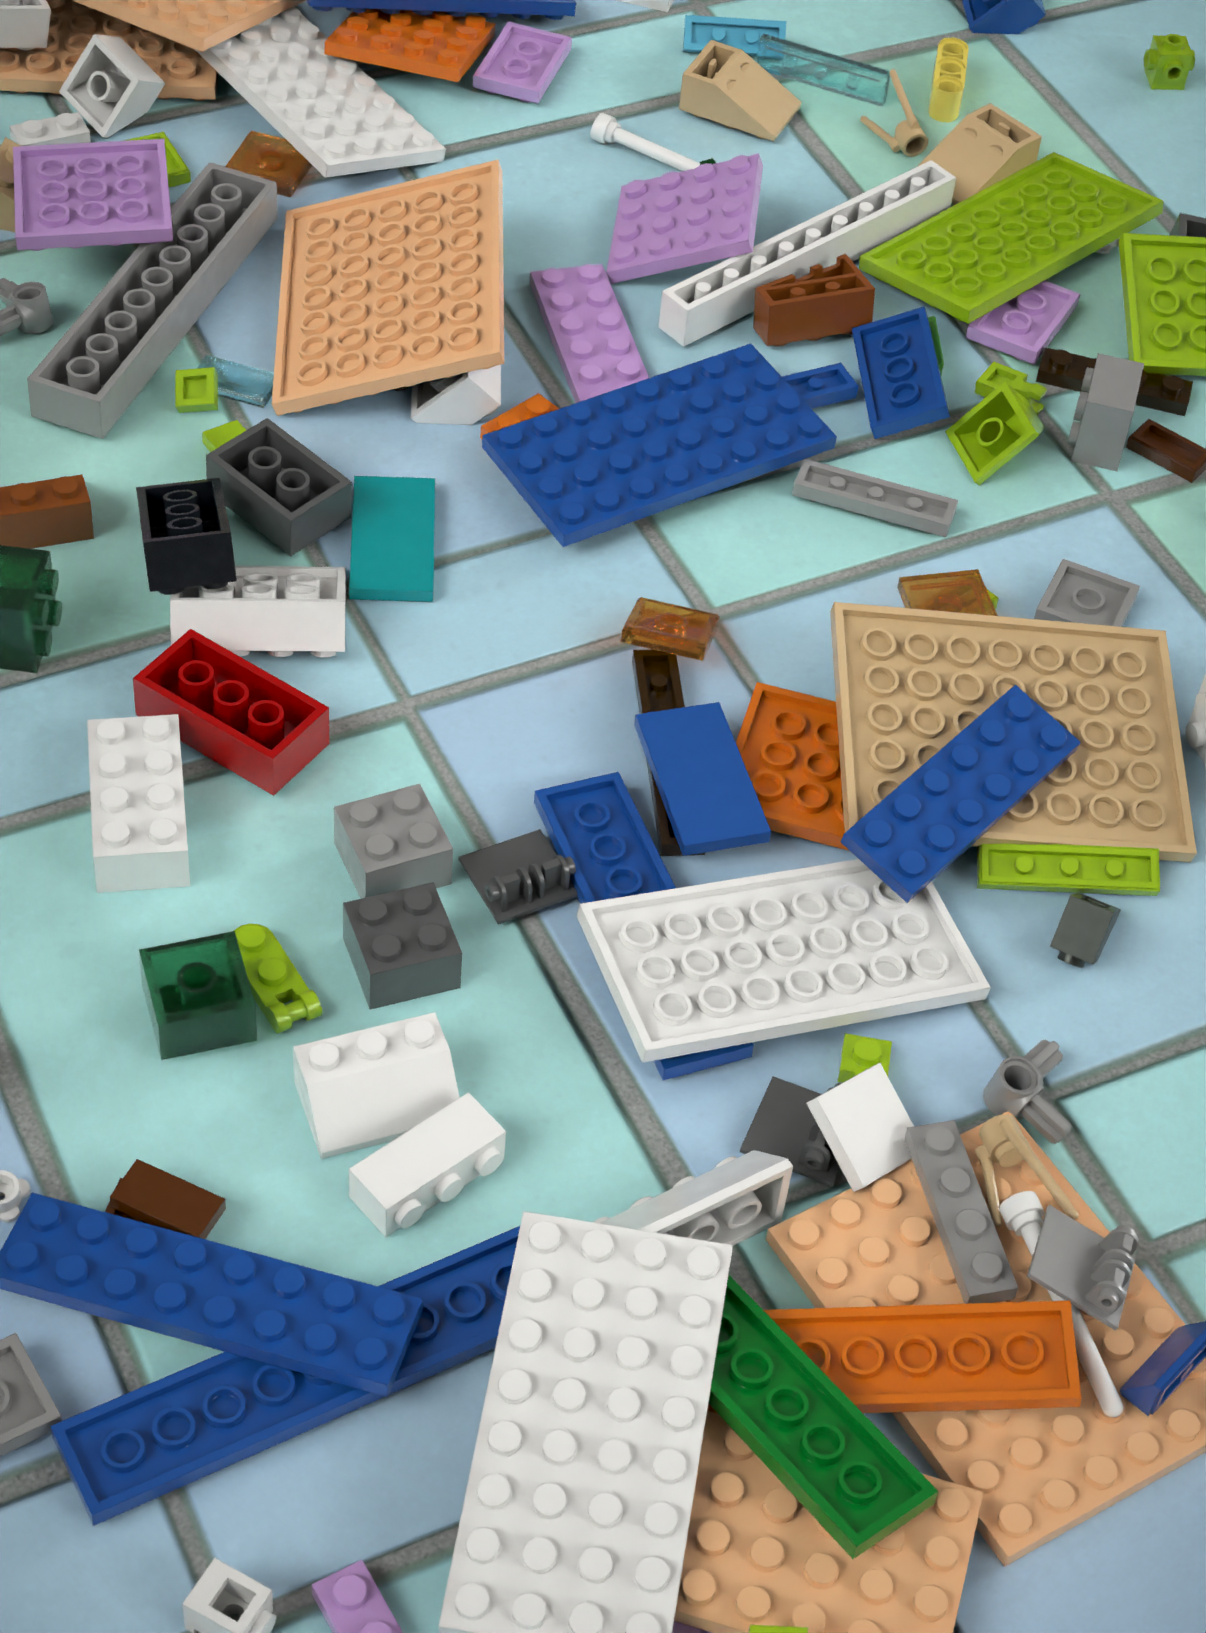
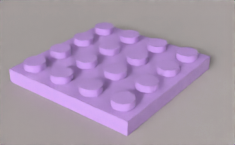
M164 139L13 147L15 238L17 250L40 251L47 248H81L99 245L120 246L133 243L157 244L173 241Z
M759 153L750 156L739 155L729 161L716 164L706 163L695 169L678 173L668 172L661 177L644 181L634 180L627 185H623L620 192L606 271L611 284L752 253L763 163Z

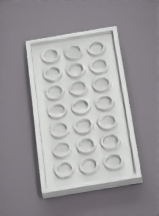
M295 7L203 52L196 50L325 178L444 161L446 148L434 138L433 134L424 129L411 114L407 113L392 96L388 95L378 86L374 79L363 72L353 60L324 54L327 37Z
M859 859L582 903L579 905L577 912L579 923L642 1063L985 1000L991 988L932 881L912 900L906 903Z
M523 1211L438 1626L439 1633H672L733 1245Z

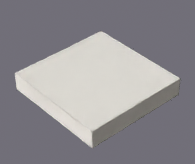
M881 1063L864 1070L807 1102L814 1119L853 1192L864 1188L912 1159L905 1141L907 1127H913L914 1125Z

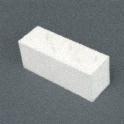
M468 1092L349 1168V1197L385 1237L399 1228H409L422 1217L425 1211L440 1201L448 1202L460 1193L463 1186L478 1176H487L493 1173L504 1160L506 1131Z

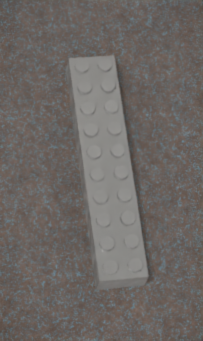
M209 162L170 208L173 241L157 244L141 243L27 378L31 416L103 439L277 220V182Z

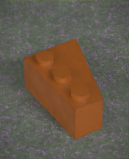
M846 254L837 257L836 264L824 269L820 264L810 267V274L796 279V276L791 274L756 287L753 328L766 346L777 347L801 340L816 341L825 336L837 334L852 335V328L873 321L875 288Z

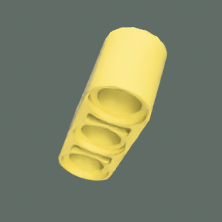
M944 38L938 44L928 112L931 118L940 122L955 121L960 112L969 48L965 41L958 38Z

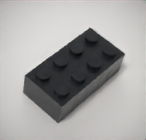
M220 478L136 487L150 592L159 591L161 594L171 595L182 592L186 587L202 586L205 589H219L225 587L228 582L237 581L231 531Z

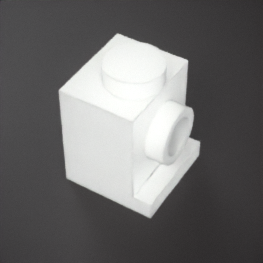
M216 1558L213 1559L182 1603L185 1629L192 1633H196V1631L200 1633H271L276 1621V1616L272 1614V1589ZM231 1614L241 1615L238 1621L228 1616Z

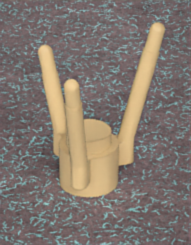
M891 69L889 74L907 120L900 122L896 126L895 137L890 136L866 116H862L860 121L888 143L893 152L902 150L904 155L914 157L921 154L927 148L928 138L912 112L896 70Z
M1002 1114L986 1121L979 1130V1135L984 1144L977 1147L975 1152L982 1164L989 1210L995 1227L1002 1225V1218L999 1211L1000 1203L993 1162L999 1163L1002 1167H1011L1025 1160L1067 1216L1077 1220L1079 1217L1078 1212L1032 1151L1014 1116Z

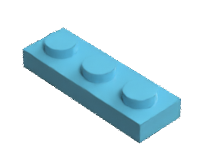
M685 15L683 52L700 53L710 40H714L741 49L749 56L783 58L785 56L786 21Z

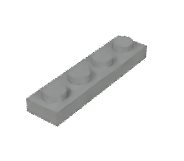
M804 459L794 482L792 492L793 496L813 502L823 503L947 537L958 504L956 499L809 459Z
M955 1120L907 1127L905 1141L964 1303H993L1015 1299L1018 1290L1016 1280Z

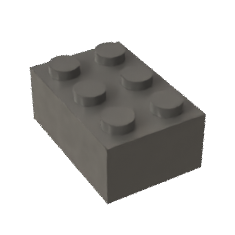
M268 418L206 455V479L220 478L225 506L289 556L294 555L351 518L352 482Z

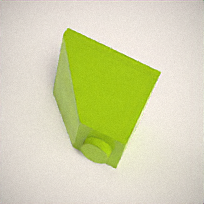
M1004 381L945 432L974 482L980 485L1041 434L1044 425L1029 401Z

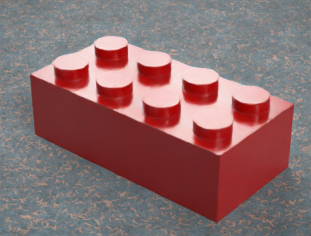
M192 629L188 630L133 677L135 712L137 716L178 714L181 742L273 796L330 744L328 706Z

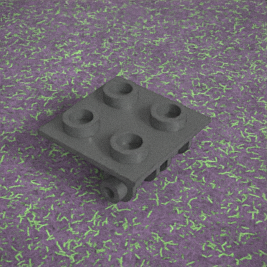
M541 829L459 856L458 858L497 924L578 896L570 878V875L576 873L573 859L570 856L563 858L562 855H557Z
M773 1076L743 1141L740 1153L747 1154L756 1150L787 1158L793 1165L792 1172L833 1186L840 1169L834 1154L807 1105V1102L821 1094Z

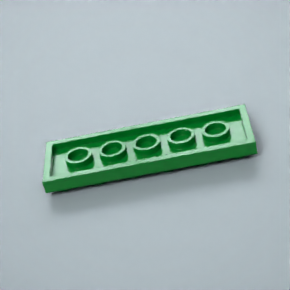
M728 1275L708 1403L852 1559H855L934 1505L938 1490L739 1284Z

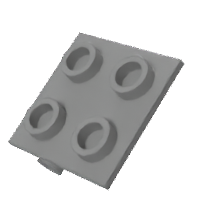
M1049 1205L1045 1212L1027 1277L1064 1300H1071V1304L1116 1330L1119 1326L1136 1259L1132 1254L1138 1248V1237L1131 1227L1120 1225L1103 1238Z

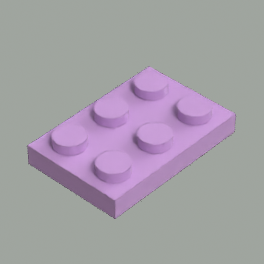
M507 22L474 73L473 87L486 90L491 94H502L518 98L523 102L538 104L569 54L572 46V37Z
M1043 281L971 322L967 329L966 338L1011 355L1018 360L1035 364L1044 352V348L1048 347L1078 306L1080 294L1048 281Z

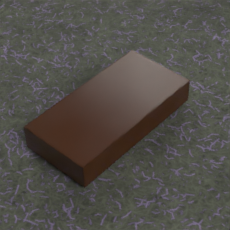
M1151 419L1146 420L1128 437L1126 448L1191 483L1206 470L1205 448Z
M136 1159L110 1195L111 1207L150 1225L206 1239L226 1210L225 1198L139 1159Z

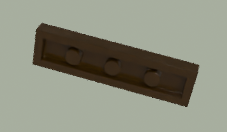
M1045 347L1036 382L1081 392L1083 391L1081 387L1086 367L1094 369L1097 358L1085 357L1069 353L1065 350ZM1143 370L1135 405L1185 416L1193 381L1181 379L1173 375L1147 373Z

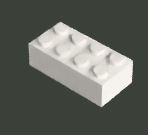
M178 714L87 720L92 845L97 893L190 886Z

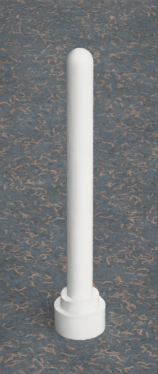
M603 112L596 117L592 125L591 139L604 145L608 142L611 144L615 142L620 143L681 171L695 169L700 166V163L621 129V124L617 123L616 118Z
M1024 1191L1014 1194L1003 1201L999 1211L1007 1228L1015 1231L1017 1236H1023L1033 1257L1045 1211L1035 1192ZM1047 1290L1052 1301H1066L1050 1290ZM1071 1304L1077 1356L1104 1414L1111 1418L1118 1417L1123 1411V1403L1079 1308Z

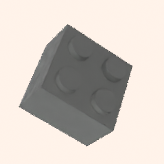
M434 882L343 903V940L370 1010L461 987L462 951Z

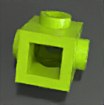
M1177 34L1153 36L1150 49L1145 50L1143 59L1144 71L1151 89L1184 90L1188 72L1192 71L1195 65V52L1190 49L1186 36Z

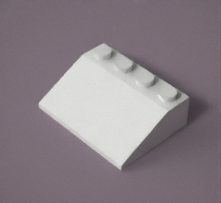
M235 566L237 581L228 582L223 588L186 587L182 592L171 594L170 597L171 645L188 630L192 629L238 656H246L250 654V651H268L269 655L276 657L290 656L293 654V651H311V655L316 657H332L337 652H345L346 567Z

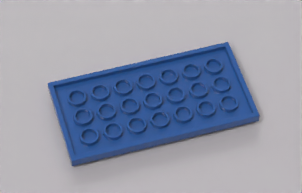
M750 343L482 435V448L560 545L566 547L834 449L837 436Z

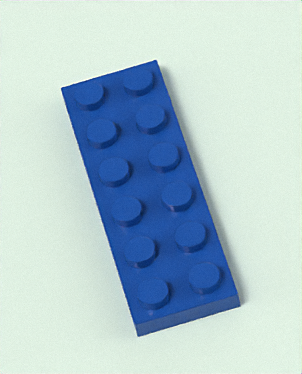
M1014 685L847 830L840 842L908 903L1077 750L1081 742L1017 685Z

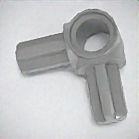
M6 278L0 279V300L6 303V308L0 310V336L16 328L29 334L41 333L51 328L53 316L46 288L43 284L39 282H26L17 285Z
M1042 1040L1024 1057L1014 1056L1003 1060L984 1088L983 1099L988 1109L997 1116L1007 1111L1013 1114L1016 1119L1022 1115L1049 1142L1056 1144L1070 1132L1072 1126L1040 1094L1044 1090L1043 1078L1062 1061L1063 1055L1059 1051L1060 1046L1055 1041L1050 1043L1047 1040Z

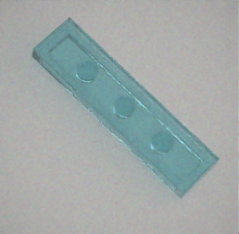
M764 33L759 39L756 62L768 73L881 107L886 102L890 74L887 70Z

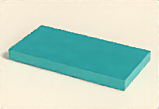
M354 476L349 599L433 602L435 478Z

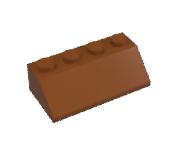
M83 474L0 487V554L94 539L91 501Z

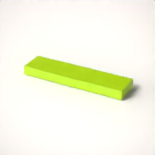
M982 844L977 847V889L1157 896L1160 892L1159 848L1064 844Z

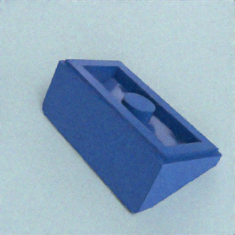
M1206 1321L1184 1325L1174 1330L1120 1388V1394L1147 1416L1153 1415L1206 1358Z

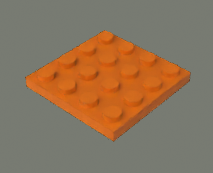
M367 9L363 13L352 12L325 40L324 54L459 82L495 37L496 23L487 22L484 17L478 15L466 17L452 16L444 11H433L431 15H420L414 13L413 10H400L397 14H387L379 9Z
M757 682L739 731L736 745L770 830L848 850L840 842L845 829L836 702Z

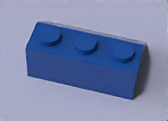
M962 0L968 26L973 33L1020 34L1027 28L1035 26L1046 15L1042 0Z

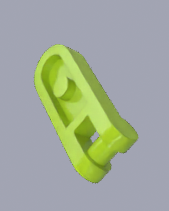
M250 923L241 925L233 930L228 940L230 961L277 1034L292 1028V1023L305 1018V1020L310 1021L322 1015V1007L316 993L312 989L309 990L284 949L267 927ZM290 1000H293V1001H294V1002H291V1003H289V1004H287V1005H284V1004H283V1003H286V1002H288V1001H290Z

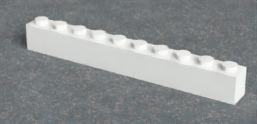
M930 160L753 246L752 253L731 257L663 290L658 327L684 347L754 312L756 287L791 274L796 276V279L810 274V267L820 264L824 269L836 264L837 257L846 254L853 262L866 252L950 208L956 177Z

